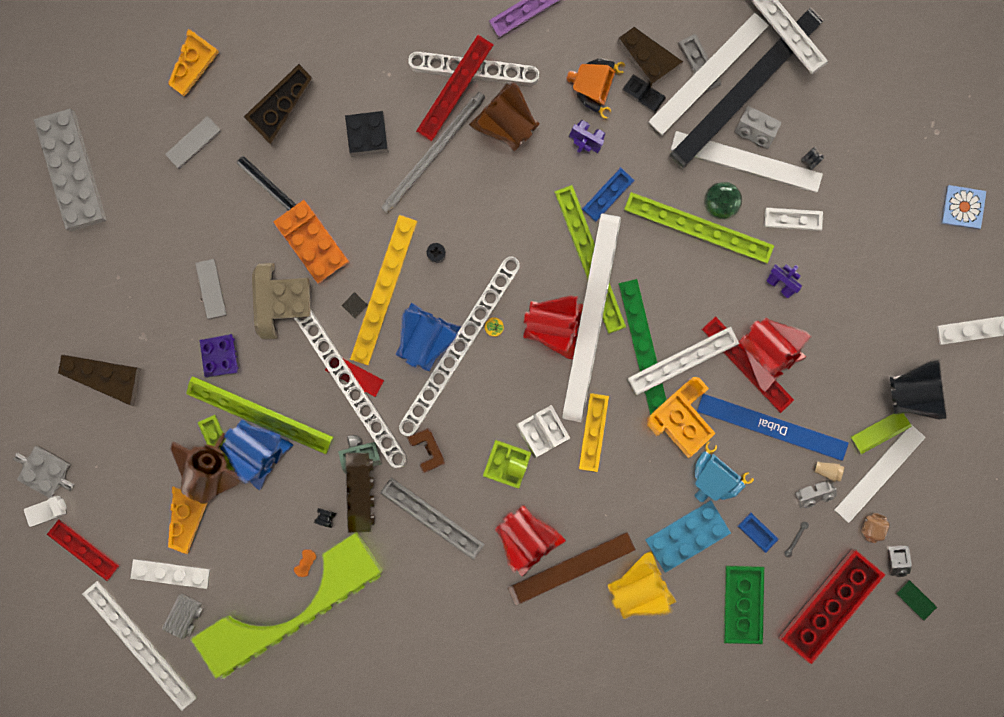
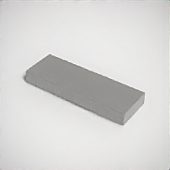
M696 33L678 42L695 74L709 60ZM718 78L704 93L722 84L720 79Z
M207 116L165 155L180 169L221 130Z
M215 259L195 263L207 319L227 315Z

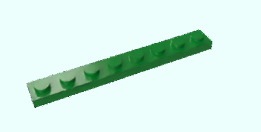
M634 279L618 283L639 372L658 362L638 280ZM663 383L644 391L651 415L667 400Z

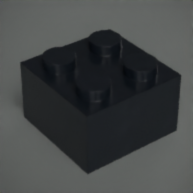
M383 111L345 115L351 157L389 152Z

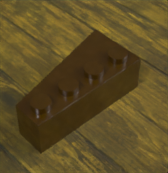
M369 452L346 453L348 533L371 532V525H375L374 514H371L370 507H374V495H370V489H374V478L370 477V471H373V459H369Z

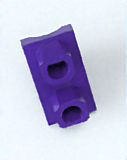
M581 120L577 125L574 124L568 137L574 140L573 143L579 146L578 153H581L583 149L587 152L593 150L599 153L604 143L605 132L596 129L595 133L592 134L587 131L590 125Z
M775 264L767 279V282L774 287L780 280L786 285L781 290V293L787 298L795 292L798 293L802 287L796 281L801 277L796 272L798 269L796 264L793 268L786 264L783 269Z

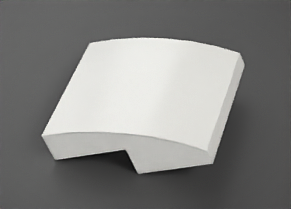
M552 405L516 424L534 458L570 439Z

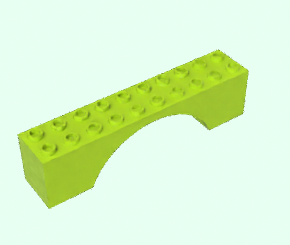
M356 532L322 554L324 566L319 590L311 604L296 618L273 626H254L242 623L228 615L191 638V641L215 679L219 676L222 679L235 671L233 667L236 665L240 668L251 661L250 656L254 655L256 658L267 650V645L270 644L273 647L283 640L282 636L284 634H287V636L292 635L300 629L298 625L301 623L304 626L316 619L315 614L320 613V615H323L332 608V603L340 604L348 598L347 594L351 591L355 594L365 587L363 585L365 582L369 581L371 584L381 577L379 573L383 570L359 532Z

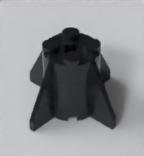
M939 359L931 360L904 375L890 376L891 388L895 387V389H891L892 401L897 402L893 403L894 415L913 413L935 419H947Z

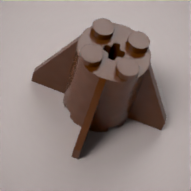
M513 82L510 85L506 83L491 100V103L469 125L474 130L503 141L513 151H516L523 140L526 142L531 137L532 132L540 123L532 116L519 86Z
M222 433L214 446L208 444L199 448L196 446L189 450L175 442L171 444L170 449L182 477L181 492L188 498L206 504L216 495L241 483L236 473L225 468L226 461L223 457V452L220 450L225 440V433Z

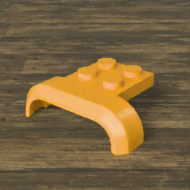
M693 377L647 418V426L656 436L665 431L688 458L693 456L716 434L690 405L709 389L698 377Z

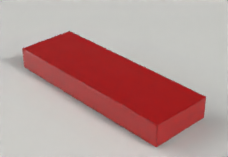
M333 358L330 361L332 368H337L340 364L338 358ZM343 359L364 392L376 397L384 380ZM343 374L340 379L349 383L350 376Z

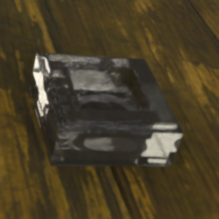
M354 292L341 306L356 319L368 307V304Z

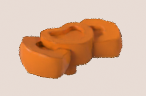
M303 550L302 559L299 562L300 565L293 568L294 573L298 577L308 576L310 566L317 558L312 550Z

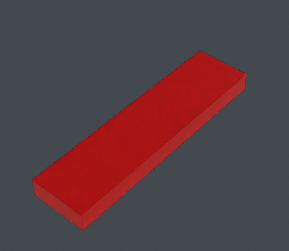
M60 519L57 520L47 533L51 539L106 581H109L120 567V565Z

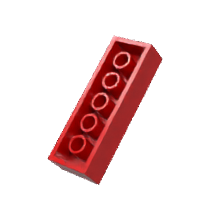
M851 549L778 638L808 663L812 664L884 578L885 574L857 550Z

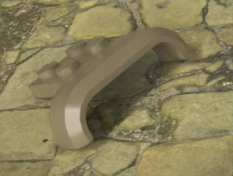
M274 263L258 264L252 273L254 327L256 334L262 340L278 339L273 319L311 317L309 278L272 280V271L275 270Z

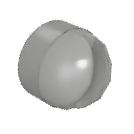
M347 436L349 448L362 445L359 436Z

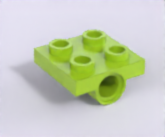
M495 440L483 476L519 489L532 452Z

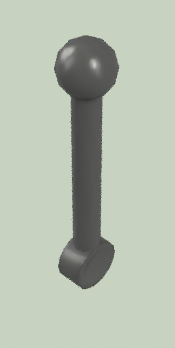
M808 522L801 523L800 531L789 550L785 551L786 557L792 556V551L803 531L809 527Z

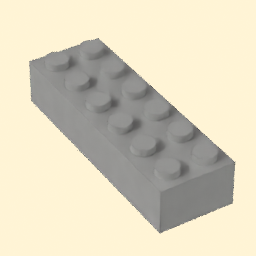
M70 108L34 119L65 229L71 232L107 221L75 112Z

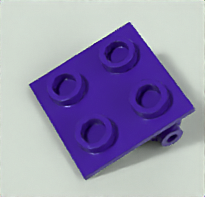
M232 334L199 340L204 378L237 373L239 367H237L236 350H234L235 339H233Z

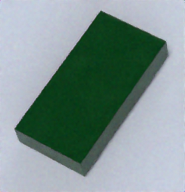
M910 580L895 593L923 621L937 608Z

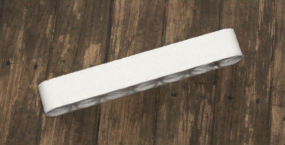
M413 52L409 56L408 62L410 68L415 72L451 76L454 71L450 69V65L454 62L460 63L463 57ZM415 58L422 59V64L414 66L412 61ZM434 60H438L442 64L439 68H433L431 63ZM484 60L479 67V71L476 72L472 79L508 84L514 82L517 85L534 86L539 80V71L536 67L530 65ZM495 67L498 69V73L490 75L487 72L488 69ZM508 70H515L517 75L514 78L508 77L506 74ZM528 72H533L536 78L528 80L525 75Z

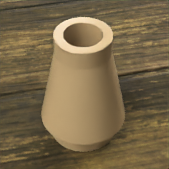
M818 462L815 473L834 482H841L845 467L836 463Z

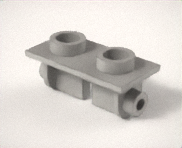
M827 480L815 484L816 492L813 491L812 486L800 489L796 493L797 499L800 500V508H810L818 502H829L837 497V488H835L833 481L829 482Z

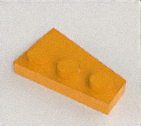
M189 28L186 34V41L180 50V57L178 62L175 63L168 82L169 86L184 97L219 53L216 48Z
M172 486L173 497L170 510L172 513L169 525L168 547L188 554L207 503L202 504L182 494L181 489Z

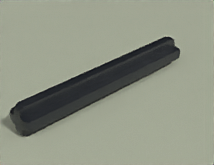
M241 156L237 160V164L287 210L297 205L246 157Z

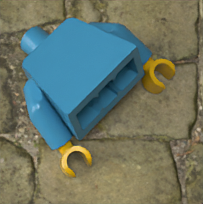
M707 442L705 452H702L695 466L694 476L697 479L695 485L699 488L695 497L700 502H704L708 497L714 501L736 497L745 488V484L752 483L754 478H751L748 482L745 480V476L749 472L743 473L740 477L713 454L717 449V445L714 450H709L708 445L710 442Z

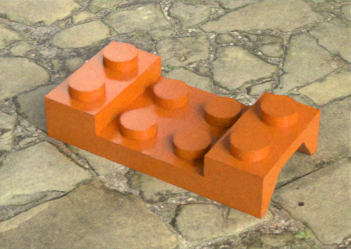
M302 200L273 221L317 284H321L339 268L350 263L305 200Z

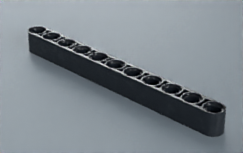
M810 7L796 23L809 37L824 20ZM782 37L670 153L669 157L682 169L794 53Z

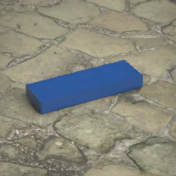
M620 167L582 208V211L596 223L601 214H604L635 180Z

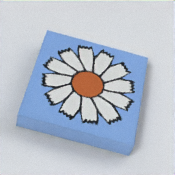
M948 185L942 223L981 229L986 191Z

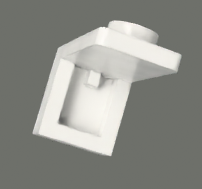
M54 496L47 501L25 508L24 513L29 526L32 527L65 515L66 504L63 498Z

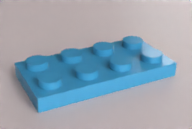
M710 500L648 537L645 541L666 573L728 536L731 532Z

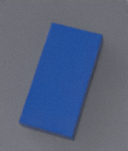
M751 512L737 526L765 553L779 540Z

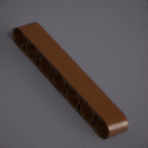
M628 532L524 579L507 589L516 606L627 555L636 549Z

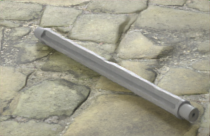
M478 92L475 97L471 98L460 114L457 115L393 193L385 200L381 208L386 213L395 207L406 191L420 177L465 121L481 105L482 100L485 98L481 92Z

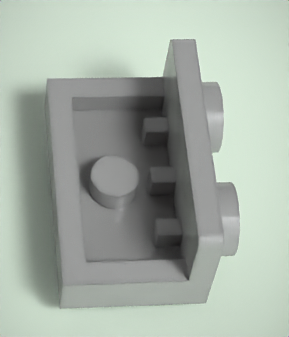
M747 105L735 129V133L768 149L782 122Z

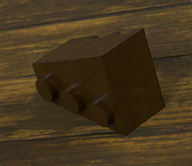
M636 27L631 28L618 38V44L650 87L659 83L683 64L681 59Z

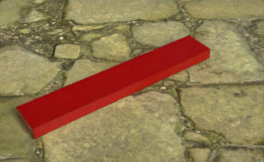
M479 34L476 36L416 132L433 141L494 46L493 43Z
M715 316L701 330L708 337H711L727 328ZM740 343L723 352L779 413L784 411L794 401L777 381L772 384L767 392L760 388L747 352Z

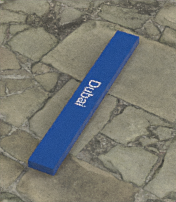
M702 394L697 409L698 413L841 461L844 459L849 442L706 394Z

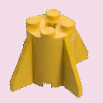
M652 551L645 553L622 578L608 584L611 594H614L615 597L612 599L616 609L620 608L624 619L633 615H665L672 612L670 605L676 603V599L668 590L665 580L663 581L660 576L662 574L657 567Z

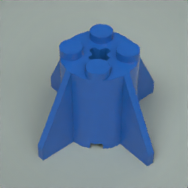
M411 303L402 315L401 343L395 355L402 359H407L406 363L413 367L420 365L422 369L430 371L436 358L455 341L461 326L446 322L441 318L437 319L433 317V314Z
M241 420L234 429L230 428L225 433L224 438L226 440L221 445L220 450L227 455L241 481L245 484L250 481L256 489L261 490L266 476L272 471V468H270L272 464H277L280 457L293 448V444L288 440L282 439L275 432L253 427L245 420Z

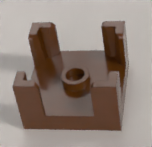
M430 428L407 437L411 446H416L426 441L427 444L424 445L429 456L433 455L432 459L420 464L423 473L445 464V460Z

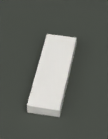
M765 208L764 227L822 231L823 211Z

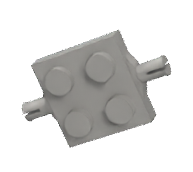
M38 446L34 447L31 455L27 458L19 453H16L13 460L23 465L17 480L48 498H52L60 486L69 491L74 487V484L65 480V474L70 464Z

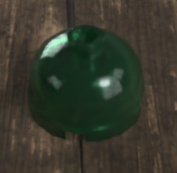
M720 181L708 188L704 196V206L706 211L714 218L726 220L739 212L742 206V195L736 185Z

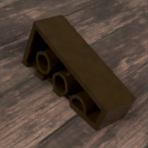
M298 64L244 116L270 145L274 142L311 83L312 77Z
M61 354L58 374L130 406L135 405L141 368Z

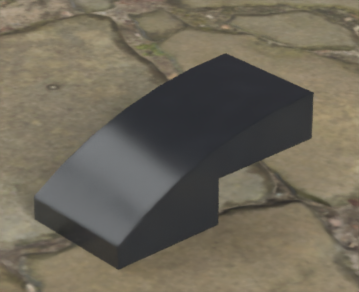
M634 74L622 89L653 113L657 112L666 99L663 94L650 87L647 82Z

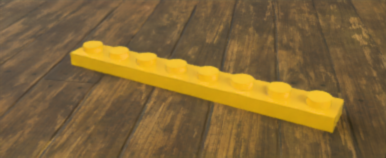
M401 215L398 216L350 360L369 366L417 224L416 220Z

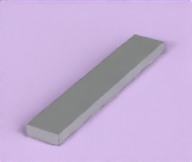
M392 477L380 492V494L474 560L485 545Z

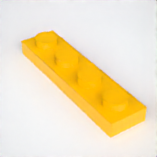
M593 393L589 395L579 463L580 470L598 472L609 396Z

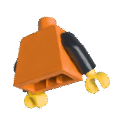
M598 58L589 61L587 64H581L578 73L569 71L567 82L574 83L573 90L577 93V98L585 107L595 113L599 112L601 118L607 119L608 117L603 115V110L606 109L611 112V109L609 107L602 108L601 105H605L614 74L622 75L624 71L618 69V66L625 67L626 65L624 62L615 64L614 61Z

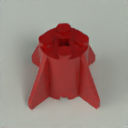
M574 296L541 303L531 301L529 312H526L524 316V324H527V327L524 330L523 338L539 341L565 358L573 360L578 336L576 333L580 326L584 304L578 303V297Z
M765 318L761 323L759 321L753 323L750 327L751 332L743 336L739 343L747 352L760 388L767 392L777 378L784 374L782 370L786 368L789 370L795 363L806 358L801 349L811 336L806 331Z
M525 505L520 507L516 514L512 512L503 519L505 523H501L495 528V531L502 539L509 566L514 573L518 571L522 577L535 564L541 561L540 558L544 555L547 556L553 549L566 542L563 536L557 533L555 529L534 518Z

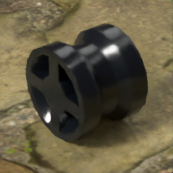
M814 146L801 160L807 162L809 168L813 170L825 156L820 154Z
M432 243L427 248V257L431 262L440 263L445 259L446 251L443 245Z
M318 508V516L314 523L332 528V519L336 516V513Z

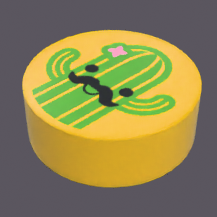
M493 317L486 321L485 331L489 336L497 337L502 334L504 325L499 318Z

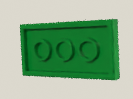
M725 566L724 643L763 644L765 567Z

